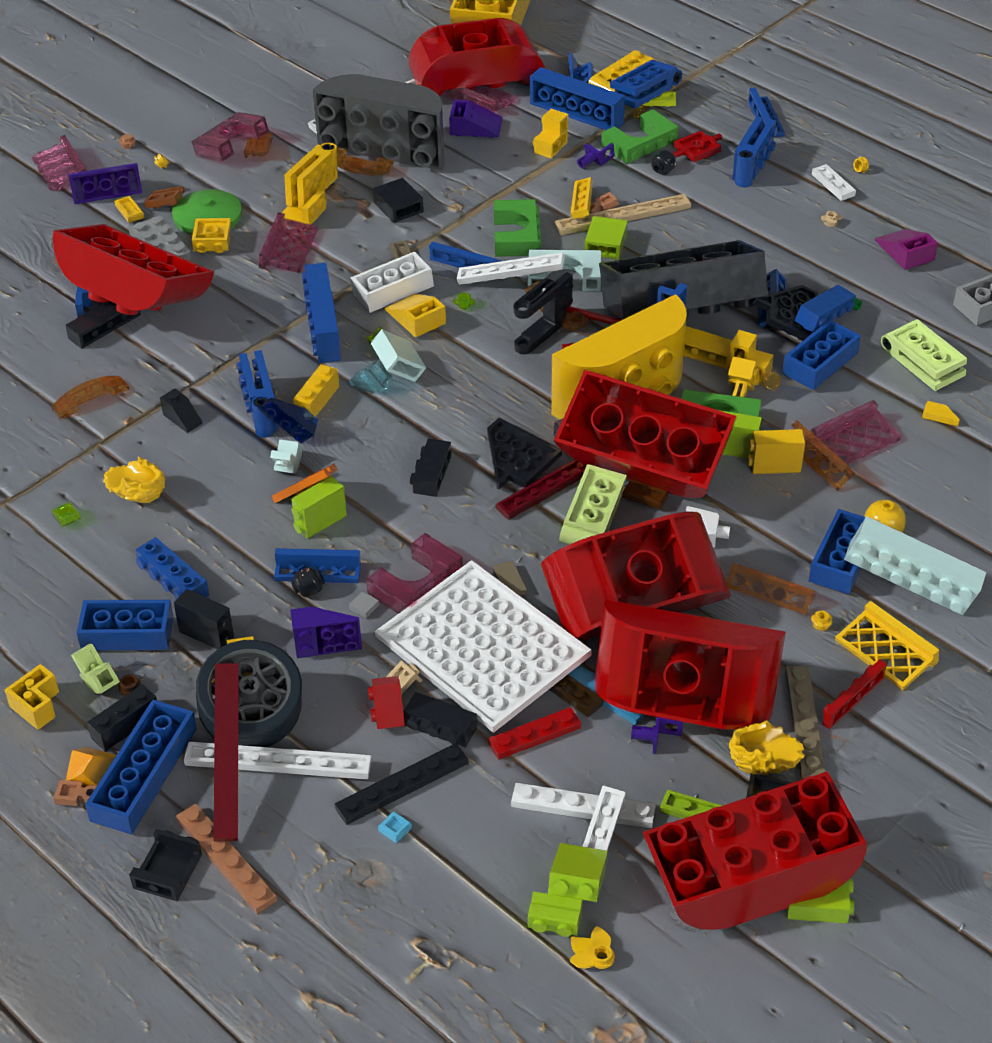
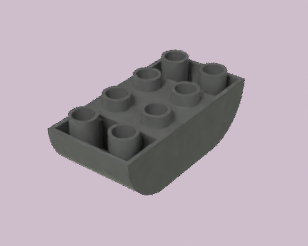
M359 74L332 77L321 82L313 89L317 142L319 145L334 143L337 146V151L443 170L445 159L442 100L433 90L421 85Z

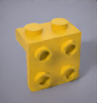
M318 190L302 209L298 208V202L293 206H287L280 214V218L310 227L326 209L327 199L325 191Z

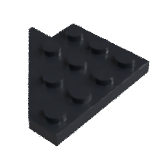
M800 285L769 294L768 296L758 297L753 302V305L766 311V324L804 341L813 332L806 330L795 321L801 305L817 297L818 292Z
M500 417L487 427L497 489H501L509 480L524 488L527 487L562 456L560 448Z

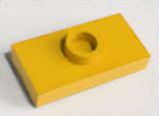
M131 196L114 201L116 208L128 223L145 218L143 211Z

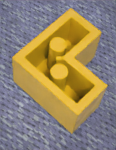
M550 109L542 116V132L533 140L534 153L551 159L568 143V114L554 109Z
M738 330L730 345L728 373L733 357L756 361L759 374L761 375L760 382L764 383L772 370L773 355L755 350L756 334Z
M39 664L4 689L10 708L37 730L56 717L51 698L59 693L55 675L42 664Z

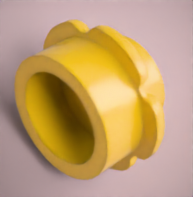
M159 153L154 157V163L159 168H168L167 165L170 162L165 156Z
M865 157L855 159L853 163L854 170L865 173L869 168L868 160Z
M817 611L815 615L811 616L813 627L817 630L824 631L832 625L833 618L826 611Z

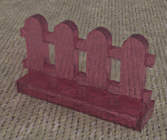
M66 135L59 137L62 144L53 145V148L44 152H37L38 154L32 158L34 164L38 165L39 172L43 173L42 177L45 182H48L47 185L51 191L63 189V186L70 184L68 174L86 171Z

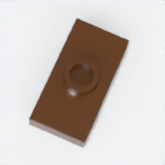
M630 480L623 491L622 497L661 509L668 497V491Z

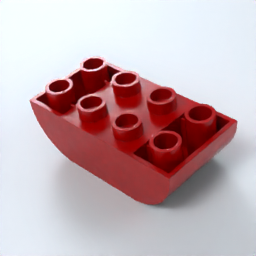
M493 18L433 27L416 40L409 55V67L416 84L433 90L439 96L445 90L456 89L458 92L467 93L473 91L475 86L487 85L490 88H501L506 85V82L511 81L530 84V76L540 67L545 68L525 29L517 22L506 18Z
M693 511L674 513L584 538L552 553L541 563L562 627L579 641L600 636L605 600L680 613L729 599L731 596L700 513Z
M605 600L595 675V690L607 703L633 713L729 730H737L757 723L760 724L766 720L769 721L773 715L786 631Z
M828 771L769 791L760 792L754 796L720 807H714L708 811L669 822L643 832L645 841L678 917L692 927L706 930L730 928L787 909L791 904L825 896L843 885L854 875L862 864L867 850V842Z

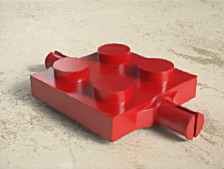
M698 131L674 141V147L678 150L673 151L675 158L685 155L693 162L700 161L721 152V145L717 141L722 140V135L718 133L714 136H709L702 131Z

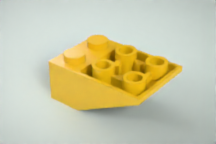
M413 294L384 307L385 311L415 338L446 324L445 305L433 296Z

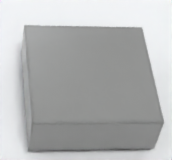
M361 592L349 604V610L367 618L379 606V600Z

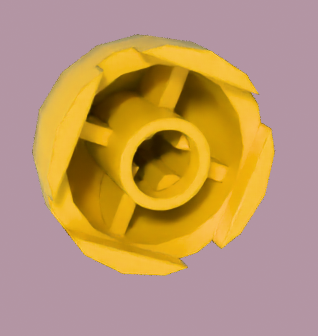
M882 499L875 501L867 508L864 517L867 516L899 532H904L906 525L905 512L898 503Z

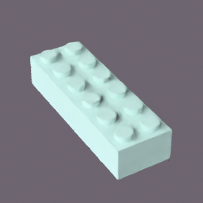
M867 516L852 538L844 560L961 615L966 612L981 591L986 572Z

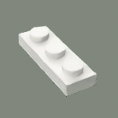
M827 164L812 169V175L839 200L842 201L855 196L856 190Z
M602 786L583 847L608 851L626 792Z

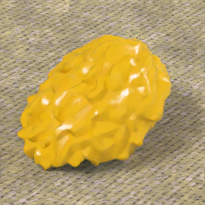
M138 456V460L129 461L128 466L110 467L105 472L103 480L109 492L115 493L120 498L132 502L150 503L160 497V493L165 488L166 478L157 465Z
M767 720L760 724H752L749 727L745 726L735 730L729 742L731 759L739 769L749 774H780L783 771L795 768L805 756L802 753L804 747L800 741L792 738L790 734H785L782 727H775Z

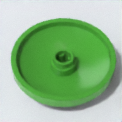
M206 189L189 193L180 198L172 209L174 224L178 229L193 235L196 218H231V228H233L242 217V207L239 199L233 194L223 190Z

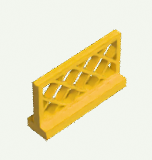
M872 601L868 602L865 605V610L835 637L836 642L867 665H874L879 659H891L892 667H886L884 677L901 690H905L929 666L933 668L939 661L938 648ZM865 619L872 624V628L859 629V624ZM885 633L889 636V640L876 641V634ZM857 634L858 642H848L844 638L847 635ZM860 634H873V641L860 642ZM890 646V653L877 654V647ZM893 646H903L906 648V653H893ZM861 647H874V654H864L861 652ZM910 658H919L924 663L920 666H911ZM894 659H907L908 666H894ZM895 672H908L909 676L902 682L895 677Z

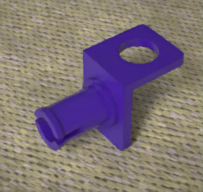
M587 143L584 144L585 155L577 160V164L582 169L592 162L600 166L604 165L615 156L614 144L610 143L600 151ZM610 150V154L605 158L606 151Z
M657 717L656 726L653 725V727L632 725L631 739L651 741V744H653V754H656L659 733L682 736L683 722ZM668 723L675 724L678 728L668 729L665 727V725Z

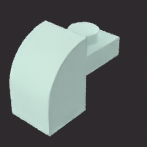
M279 439L277 451L272 450L270 456L275 462L274 471L296 473L301 461L303 446L299 442Z

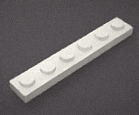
M563 252L461 267L458 271L457 282L459 285L471 284L474 282H486L508 277L558 271L563 269L565 257Z
M515 783L511 807L592 819L599 795ZM624 799L617 823L652 829L656 804Z

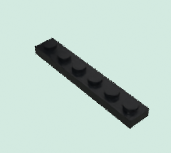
M454 743L334 803L335 809L345 824L348 825L467 765L468 757L458 744Z

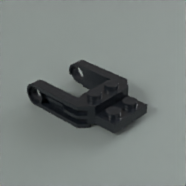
M566 272L556 281L545 278L514 303V314L519 319H527L543 307V316L523 331L514 341V349L517 353L529 354L561 328L567 316V308L573 302L572 274ZM524 307V308H527V310H523V311H522V310H519V308ZM521 343H527L528 345H527V346H520L519 344H521Z

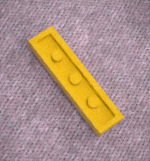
M591 177L577 180L574 183L570 212L572 219H582L590 213L593 188Z

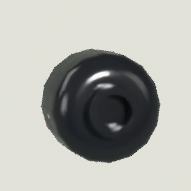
M667 150L660 151L652 158L651 166L656 173L667 175L676 166L674 154Z
M309 566L297 571L294 574V581L291 583L296 594L300 593L303 597H309L323 589L325 580L319 568L315 569L313 566Z

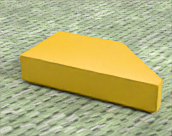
M927 401L922 418L954 426L959 425L960 419L947 405Z

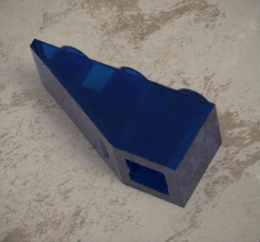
M270 398L258 406L262 413L300 444L314 436L318 419L304 407L275 398Z

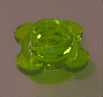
M462 292L457 295V299H454L453 303L458 305L460 309H467L470 305L475 304V300L471 299L469 293Z

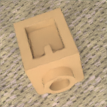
M402 660L386 676H399L401 695L415 680L419 683L423 681L418 676L420 671L412 663L407 666Z

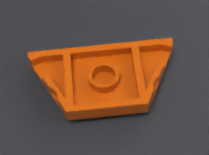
M333 463L271 497L274 503H277L293 494L297 496L306 491V487L309 489L318 484L320 480L323 481L332 476L331 474L338 471V468Z

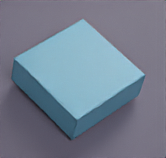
M395 811L378 826V831L395 843L412 829V823Z

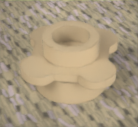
M827 211L824 216H821V220L828 227L837 226L838 220L842 219V216L837 215L834 211Z

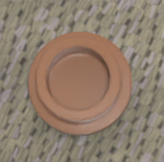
M124 134L119 138V144L122 148L130 149L135 146L136 139L134 136Z

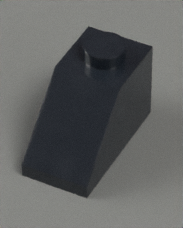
M173 389L160 397L163 415L186 433L202 424L201 418L188 397L177 389Z

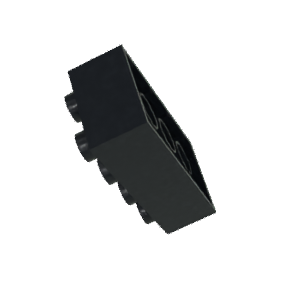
M741 240L599 263L603 305L614 313L616 318L622 320L656 304L658 288L660 286L675 290L680 283L686 284V309L698 308L699 314L720 312V304L733 302L735 308L755 306L753 302L757 297L768 296L765 251ZM667 294L663 295L665 299L671 297Z

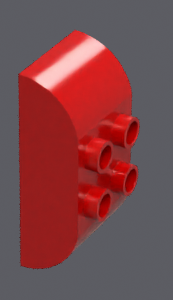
M105 224L53 230L55 257L66 278L74 285L89 291L88 298L91 300L116 303V311L123 314L136 315L139 310H161L162 306L195 300L205 293L214 276V271Z
M584 369L554 438V442L566 454L585 465L589 464L627 475L626 480L641 482L668 491L672 495L700 498L705 496L737 416Z

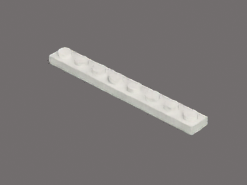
M189 742L184 757L185 766L214 768V743ZM238 745V770L369 779L372 763L371 755Z

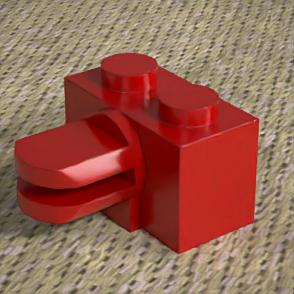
M399 676L371 679L372 686L368 687L369 701L374 700V708L370 709L371 721L376 722L377 729L405 726Z

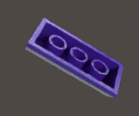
M137 163L68 174L74 204L142 193Z

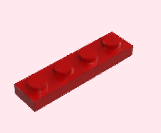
M879 659L874 665H869L860 678L856 677L846 691L842 690L833 703H828L823 710L824 718L822 725L831 729L884 679L887 664Z
M569 707L489 737V745L498 760L581 729V722L573 709Z

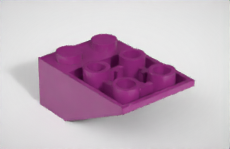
M904 229L875 238V241L904 270L935 260L938 242L928 233Z

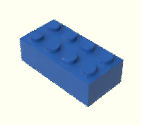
M828 320L784 356L782 374L814 390L858 354L861 335L832 320Z
M841 509L837 510L811 563L808 582L850 595L862 568L844 560L852 538L865 519L864 516Z
M83 600L77 628L80 649L88 644H93L96 650H168L174 619L171 601Z

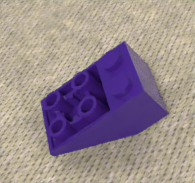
M453 100L449 117L450 135L499 137L503 117L472 101Z
M317 607L290 610L297 658L362 649L359 617Z

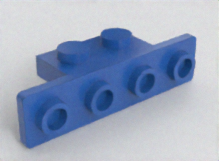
M569 54L567 62L570 77L588 83L594 75L593 65L591 62H588L578 67L573 54Z

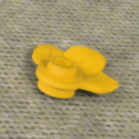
M596 926L591 933V938L571 937V948L575 954L570 958V962L582 969L591 967L606 969L612 966L615 954L610 948L611 938L609 934Z

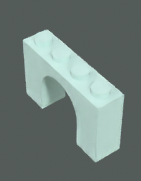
M529 250V257L563 252L565 257L563 269L574 270L582 276V291L601 292L599 268L601 250ZM553 271L528 274V291L547 278Z

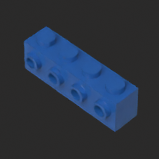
M838 284L802 304L795 321L806 330L814 332L828 320L834 321L836 318L842 317L843 314L850 312L855 306L854 300L856 295Z
M155 537L135 549L138 567L146 570L154 581L157 580L166 592L170 591L175 599L186 589L204 597L209 596L207 580L158 538Z

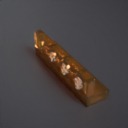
M796 420L791 426L794 429H802L805 440L803 460L832 487L839 491L855 473L842 459ZM816 449V457L807 458V450ZM829 461V469L820 470V462ZM841 472L844 474L837 483L833 481V473Z
M736 563L732 564L726 581L730 589L807 615L812 599L815 600L817 591ZM735 573L743 575L747 583L739 587L732 585ZM761 581L767 590L759 594L755 593L751 584ZM782 588L787 597L780 601L775 600L771 591ZM769 593V595H770L771 598L766 597V596H763V595ZM797 595L807 597L803 609L795 607L791 598Z

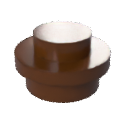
M128 674L120 679L118 688L121 694L127 695L139 687L141 682L135 675Z

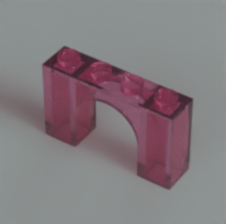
M238 112L191 142L197 157L224 161L234 154L230 139L237 137L258 139L268 133L269 129L265 116Z
M424 533L411 543V556L413 560L427 568L430 573L417 581H404L381 567L366 579L367 592L399 614L408 606L412 607L419 598L462 568V556L427 533Z

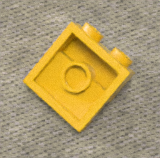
M196 218L192 235L193 251L198 253H205L206 251L222 253L229 251L231 218Z

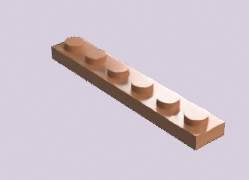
M196 803L176 815L177 822L190 837L199 841L201 850L256 914L277 902L274 892L229 841L214 842V824Z

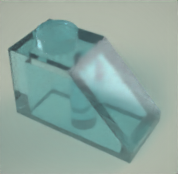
M377 360L359 370L347 383L352 387L373 394L379 390L380 392L386 390L390 386L388 382L393 376L386 370L380 360Z

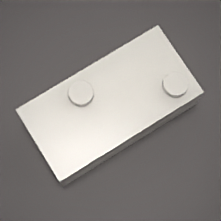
M416 252L350 277L353 295L369 313L434 287L432 269Z

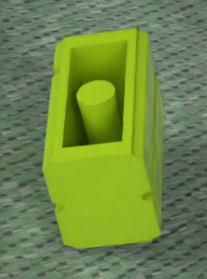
M533 891L528 912V928H532L540 933L545 931L557 932L558 935L563 937L577 936L582 916L583 900Z

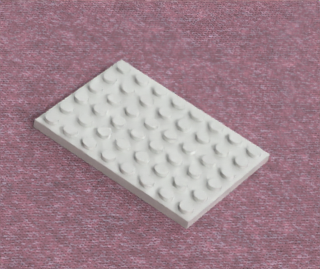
M472 560L375 631L376 638L408 664L412 663L425 678L463 709L477 713V720L493 733L592 656L590 648Z

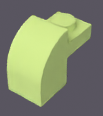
M88 644L71 655L81 672L79 674L80 677L94 693L101 694L120 682L110 663H103L93 644Z

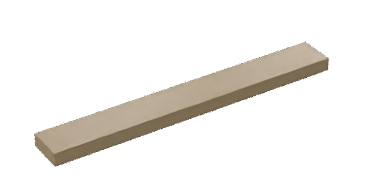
M685 194L589 213V215L582 219H572L570 217L556 220L555 227L562 236L589 230L593 216L633 221L690 209L691 202Z

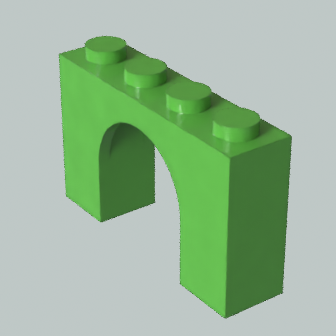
M652 109L640 115V129L648 134V136L632 137L614 126L602 132L601 146L604 148L613 143L615 156L628 164L674 143V141L678 140L679 126Z
M535 199L494 200V225L514 224L524 227L518 231L495 232V257L529 256V250L541 248L539 206H536Z
M683 390L681 398L683 400L716 410L760 416V399Z

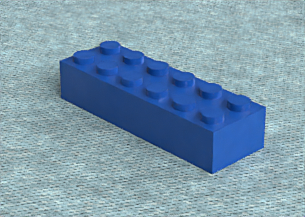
M542 67L530 76L531 105L548 111L554 109L567 113L569 118L603 130L614 126L619 128L624 124L625 95Z
M327 264L304 265L305 272L302 273L304 298L311 332V342L316 344L312 345L313 355L318 357V363L341 361L338 327Z
M156 700L151 701L86 802L85 806L90 822L131 835L133 834L197 730L194 711Z

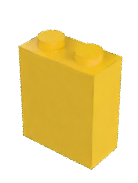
M802 429L753 431V439L749 440L751 454H748L747 458L748 466L752 467L753 474L801 472L805 447Z

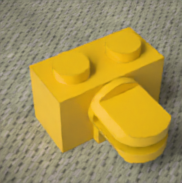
M738 357L732 358L728 373L729 386L734 387L732 396L739 397L741 390L740 397H746L748 390L754 391L755 385H759L761 377L759 368H757L756 361Z

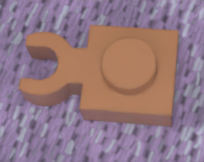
M608 192L596 198L595 203L590 204V212L594 213L612 209L619 205L618 199Z
M60 780L53 798L54 803L78 806L79 801H84L86 804L90 797L89 795L93 793L97 786L89 785L84 788L83 782Z

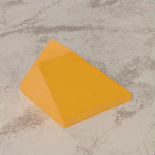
M89 747L74 749L71 753L66 780L83 782L84 788L89 785L97 786L116 755Z

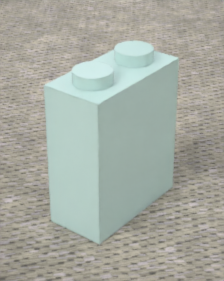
M381 329L371 343L384 367L391 373L416 382L426 369L413 345L407 339Z

